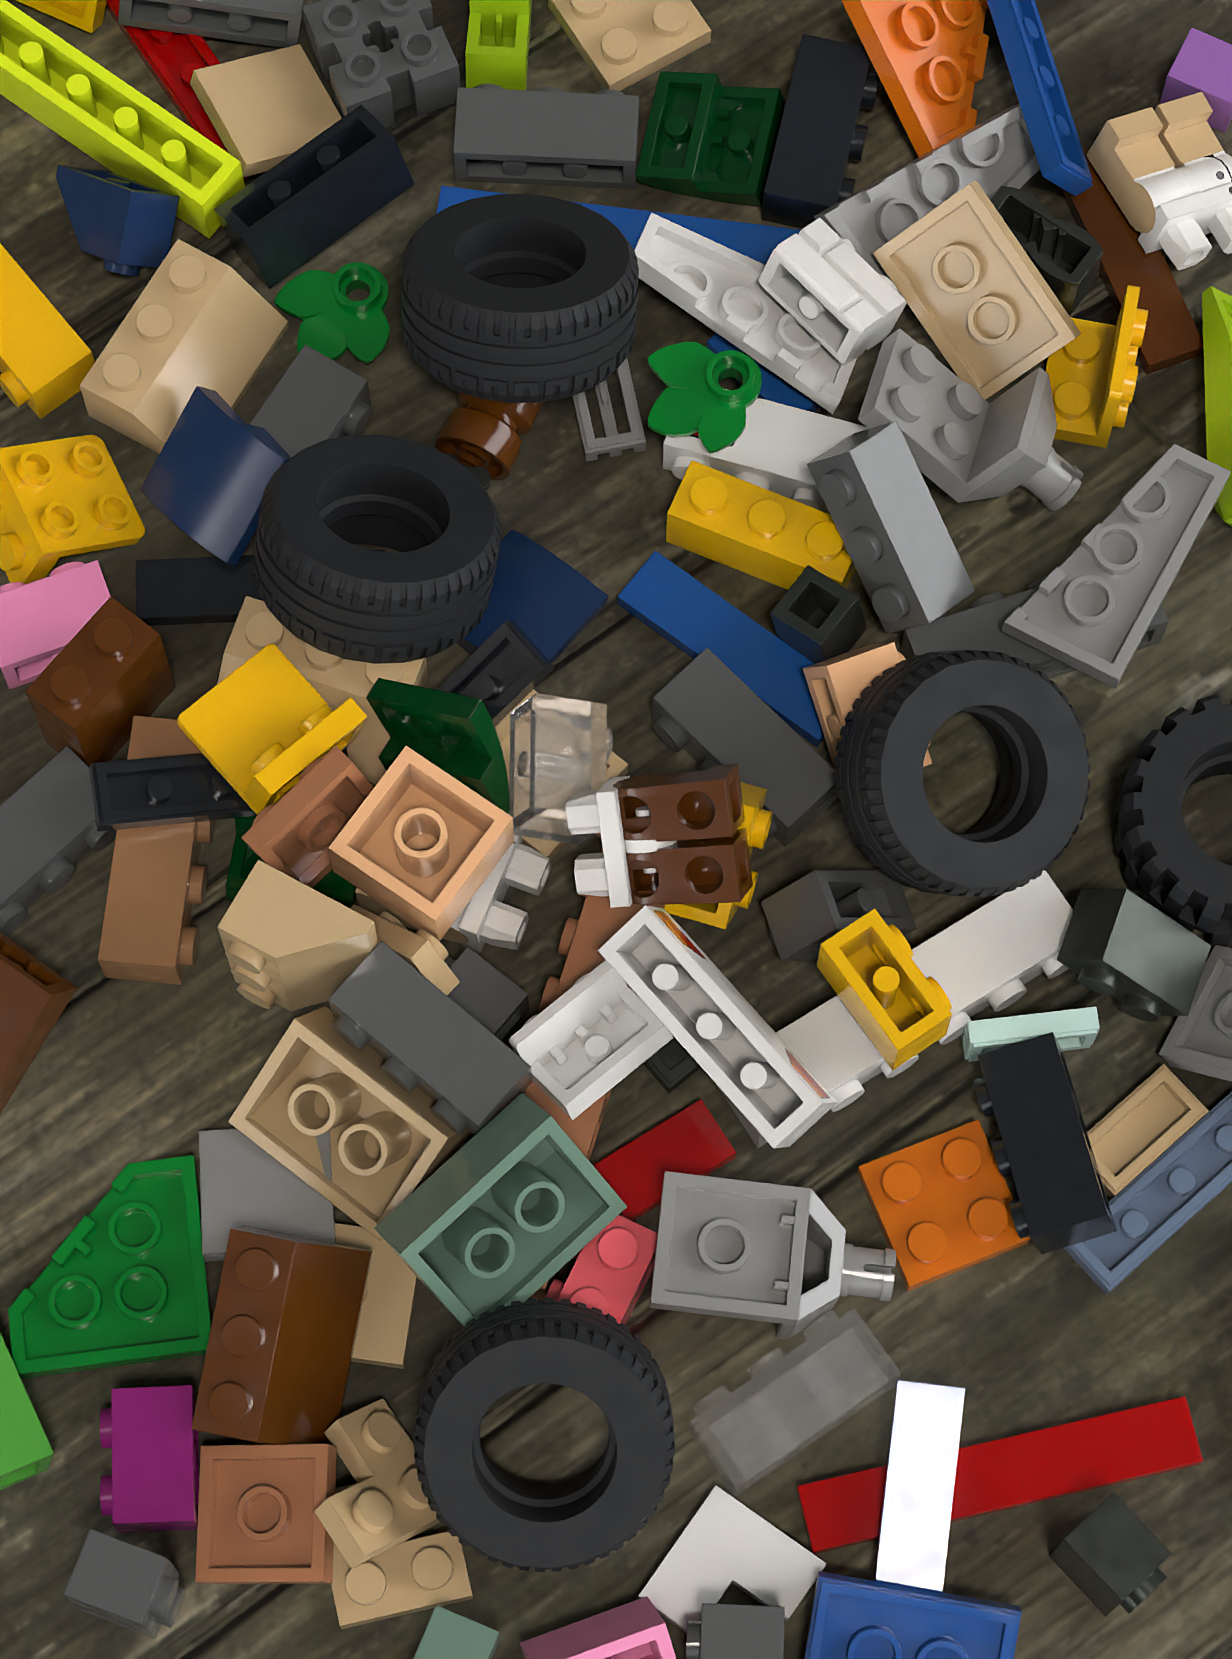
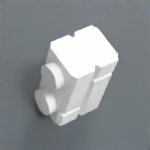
M821 218L804 227L799 234L795 233L778 244L772 251L757 281L843 366L862 355L866 349L869 350L884 340L893 329L907 303L898 293L895 284L888 277L879 275L856 253L849 239L840 238Z

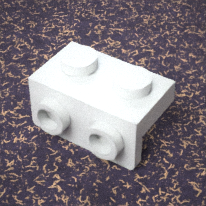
M605 960L593 971L580 977L572 988L541 1013L527 1020L522 1028L510 1037L509 1043L514 1052L531 1066L532 1081L571 1120H574L674 1037Z

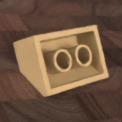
M177 239L80 384L88 415L160 454L196 386L215 390L233 410L236 408L289 327L288 321L231 266Z
M246 596L223 654L217 684L266 645H276L333 710L337 709L351 697L368 716L356 739L347 746L348 758L365 778L371 782V785L375 787L386 773V769L378 757L391 737L366 699V696L378 678L426 688L429 680L426 658L405 663L374 664L348 660L320 651L295 637L275 618L264 601Z
M257 860L217 927L235 982L239 983L237 991L249 1001L266 1009H270L273 1003H276L289 1011L329 1001L332 994L378 945L374 921L260 860Z
M324 1006L292 1021L228 1122L381 1241L383 1238L374 1227L461 1148L471 1132L466 1129L461 1135H457L432 1113L431 1108L435 1105V1102L418 1087L411 1093H408L392 1081L381 1068L386 1060L371 1047L366 1045L362 1051H358L347 1043L332 1027L336 1018L333 1016L332 1011ZM330 1131L332 1181L324 1174L316 1136Z

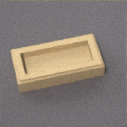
M1165 1064L1088 1131L1106 1195L1111 1200L1209 1112Z

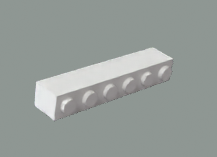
M1042 871V875L1038 878L1030 879L1029 883L1025 886L1003 893L912 949V960L926 978L931 976L939 983L952 1006L950 1010L952 1017L947 1033L938 1040L941 1045H945L964 1033L967 1021H972L970 1017L991 1005L994 1011L998 1012L1016 1002L1027 992L1024 984L1041 973L1045 972L1047 977L1051 979L1069 969L1057 961V957L1072 917L1073 909L1046 871ZM838 995L776 1032L837 1101L831 1108L832 1112L841 1110L858 1099L865 1092L862 1084L883 1072L886 1078L894 1077L919 1059L917 1054L892 1071ZM719 1088L757 1148L766 1144V1139Z

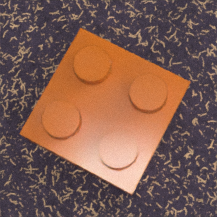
M979 1119L858 1166V1177L887 1245L890 1249L896 1250V1266L907 1291L1024 1246L1031 1239L1030 1236L1020 1239L1008 1203L1009 1200H1013V1197L1004 1177L1001 1176L993 1151Z

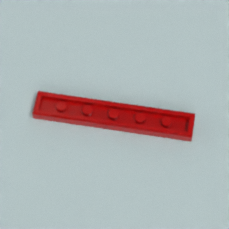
M1186 1396L959 1448L950 1523L1200 1465L1203 1462V1457ZM887 1465L797 1486L796 1491L811 1553H823L879 1539Z

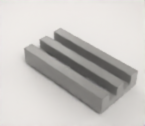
M627 358L615 372L629 429L628 433L618 434L606 380L594 387L605 437L595 439L585 391L571 396L586 462L598 460V455L609 453L610 457L622 455V450L633 448L634 453L646 451L645 435Z

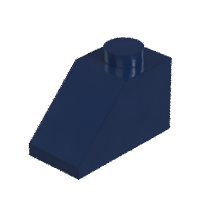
M58 165L56 179L80 249L105 259L103 269L114 273L139 276L141 266L159 268L169 253L179 196L107 170Z

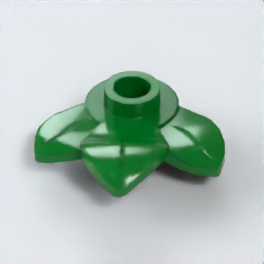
M352 262L341 267L335 274L321 270H308L286 283L274 299L275 305L279 309L303 320L299 327L297 338L298 354L304 345H307L334 361L349 350L359 361L369 364L382 353L387 345L390 326L383 310L389 298L388 284L383 274L371 265L362 262ZM356 289H363L369 293V296L361 301H352L348 298V295Z
M681 342L669 345L655 351L648 357L650 368L668 386L660 394L650 411L648 427L651 430L673 438L687 437L698 432L703 447L709 453L725 449L737 441L746 428V408L755 402L762 387L761 371L751 357L735 350H726L715 354L697 342ZM727 377H734L742 385L736 390H725L719 383Z

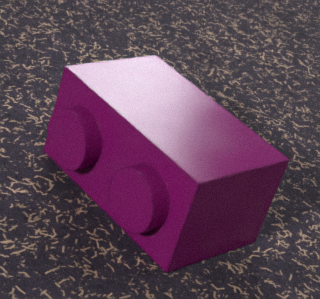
M192 1385L111 1389V1408H101L100 1410L102 1449L112 1448V1475H102L100 1481L102 1516H112V1524L119 1533L197 1530L200 1476L199 1431L191 1428L198 1394Z

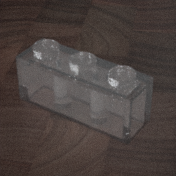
M855 1308L841 1318L837 1316L834 1310L821 1316L801 1333L806 1342L787 1355H784L780 1348L769 1352L747 1370L752 1377L751 1380L730 1393L725 1385L721 1386L701 1399L692 1408L697 1417L690 1421L689 1434L734 1498L896 1386V1380L900 1378L901 1372Z

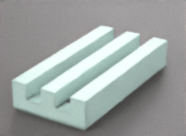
M1097 1007L967 1021L964 1035H962L964 1058L969 1060V1062L979 1061L978 1055L1051 1032L1054 1033L1063 1051L1090 1048L1100 1029Z

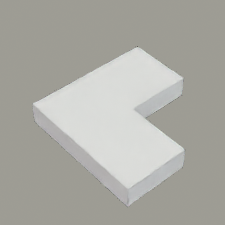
M715 1485L643 1588L638 1599L647 1596L660 1615L686 1633L687 1621H700L702 1603L717 1604L731 1583H733L764 1606L785 1607L784 1620L788 1622L816 1581L818 1571L822 1572L827 1563Z

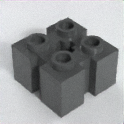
M320 0L302 7L307 44L324 82L330 80L333 103L342 118L362 105L385 128H389L395 125L394 111L412 105L418 117L457 102V90L461 88L459 64L442 27L434 28L430 0H360L354 3L351 0Z

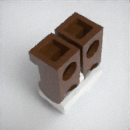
M738 763L715 765L709 770L667 775L647 774L631 778L630 776L610 777L600 789L573 795L566 802L568 829L571 835L601 833L603 853L580 854L575 859L574 874L578 894L609 896L611 908L630 907L631 904L741 902L753 886L746 828L738 829L745 821Z

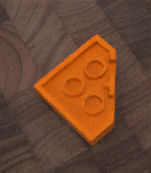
M841 0L918 157L975 126L978 111L971 108L975 83L983 79L989 36L983 33L986 10L989 8L987 0Z

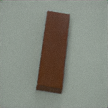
M1091 147L1083 149L1092 176L1093 186L1077 196L1062 188L1061 190L1077 225L1092 235L1103 250L1098 271L1118 314L1121 310L1127 286L1140 287L1137 308L1148 310L1142 345L1138 348L1137 356L1146 375L1201 356L1204 351L1203 340L1161 250L1145 253L1138 241L1141 233L1135 230L1129 223L1086 155Z

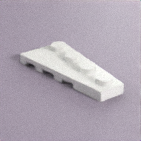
M651 213L634 250L639 267L638 278L833 414L841 401L856 359L843 366L757 282L765 267L764 264Z

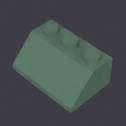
M521 1093L374 1229L465 1328L466 1324L473 1318L477 1320L480 1318V1314L488 1310L493 1312L495 1307L502 1304L506 1307L511 1305L512 1301L519 1300L521 1303H524L625 1210L627 1205L551 1115L525 1094Z

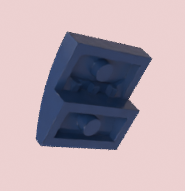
M196 386L140 490L167 518L192 539L224 562L237 565L257 529L265 486L270 481L273 473L291 457L265 428L246 424L215 390Z
M512 529L500 542L488 608L483 614L480 623L477 624V627L456 644L471 655L504 622L511 620L518 624L549 661L553 663L607 604L608 595L556 555Z

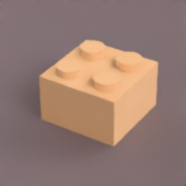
M405 746L329 846L332 868L336 874L417 929L426 930L440 941L513 844V817Z

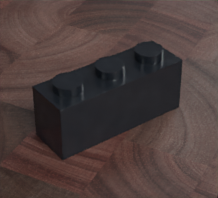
M806 34L802 35L764 190L761 220L803 229L816 220L814 218L815 215L854 194L856 179L847 178L846 174L850 160L857 162L862 160L868 126L859 125L862 108L874 109L880 83L878 74L870 72L872 62L864 46Z
M360 105L214 210L238 257L268 288H271L415 183L394 135L367 109Z
M1054 1033L1044 1034L978 1055L984 1077L973 1080L984 1116L988 1117L995 1114L1001 1137L992 1139L991 1146L1001 1176L1013 1175L1019 1198L1009 1200L1008 1203L1020 1239L1030 1236L1040 1253L1045 1254L1116 1232V1225L1066 1059Z

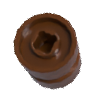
M459 392L458 403L462 408H454L452 414L447 417L436 440L438 450L442 453L456 455L459 462L470 467L486 468L492 480H504L509 476L520 454L522 440L518 435H526L531 431L544 402L508 403L480 399Z

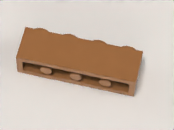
M133 716L127 760L202 753L179 728L177 720ZM215 820L117 830L98 954V962L105 978L182 985L184 965L194 966L197 958L199 930L197 927H190L193 904L202 905L204 903L207 887V867L198 865L201 844L212 843Z

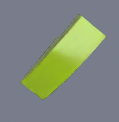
M469 0L470 13L465 53L466 88H474L481 84H494L503 87L505 90L526 91L532 0Z

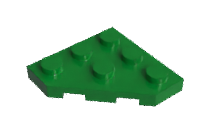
M194 1155L128 1163L111 1183L112 1188L88 1217L86 1215L51 1256L53 1260L28 1290L25 1288L8 1308L12 1360L21 1379L206 1355L212 1325L207 1264L202 1254L201 1206Z

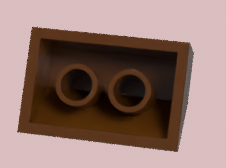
M245 1225L230 1229L191 1429L257 1443L332 1445L324 1432L337 1419L341 1418L373 1251Z

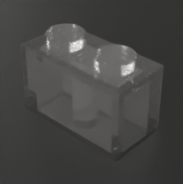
M535 693L510 712L509 815L513 817L514 835L579 845L596 834L571 835L568 829L566 802L573 795L600 789L606 783V763L611 755L613 745L612 732L607 727L606 704Z

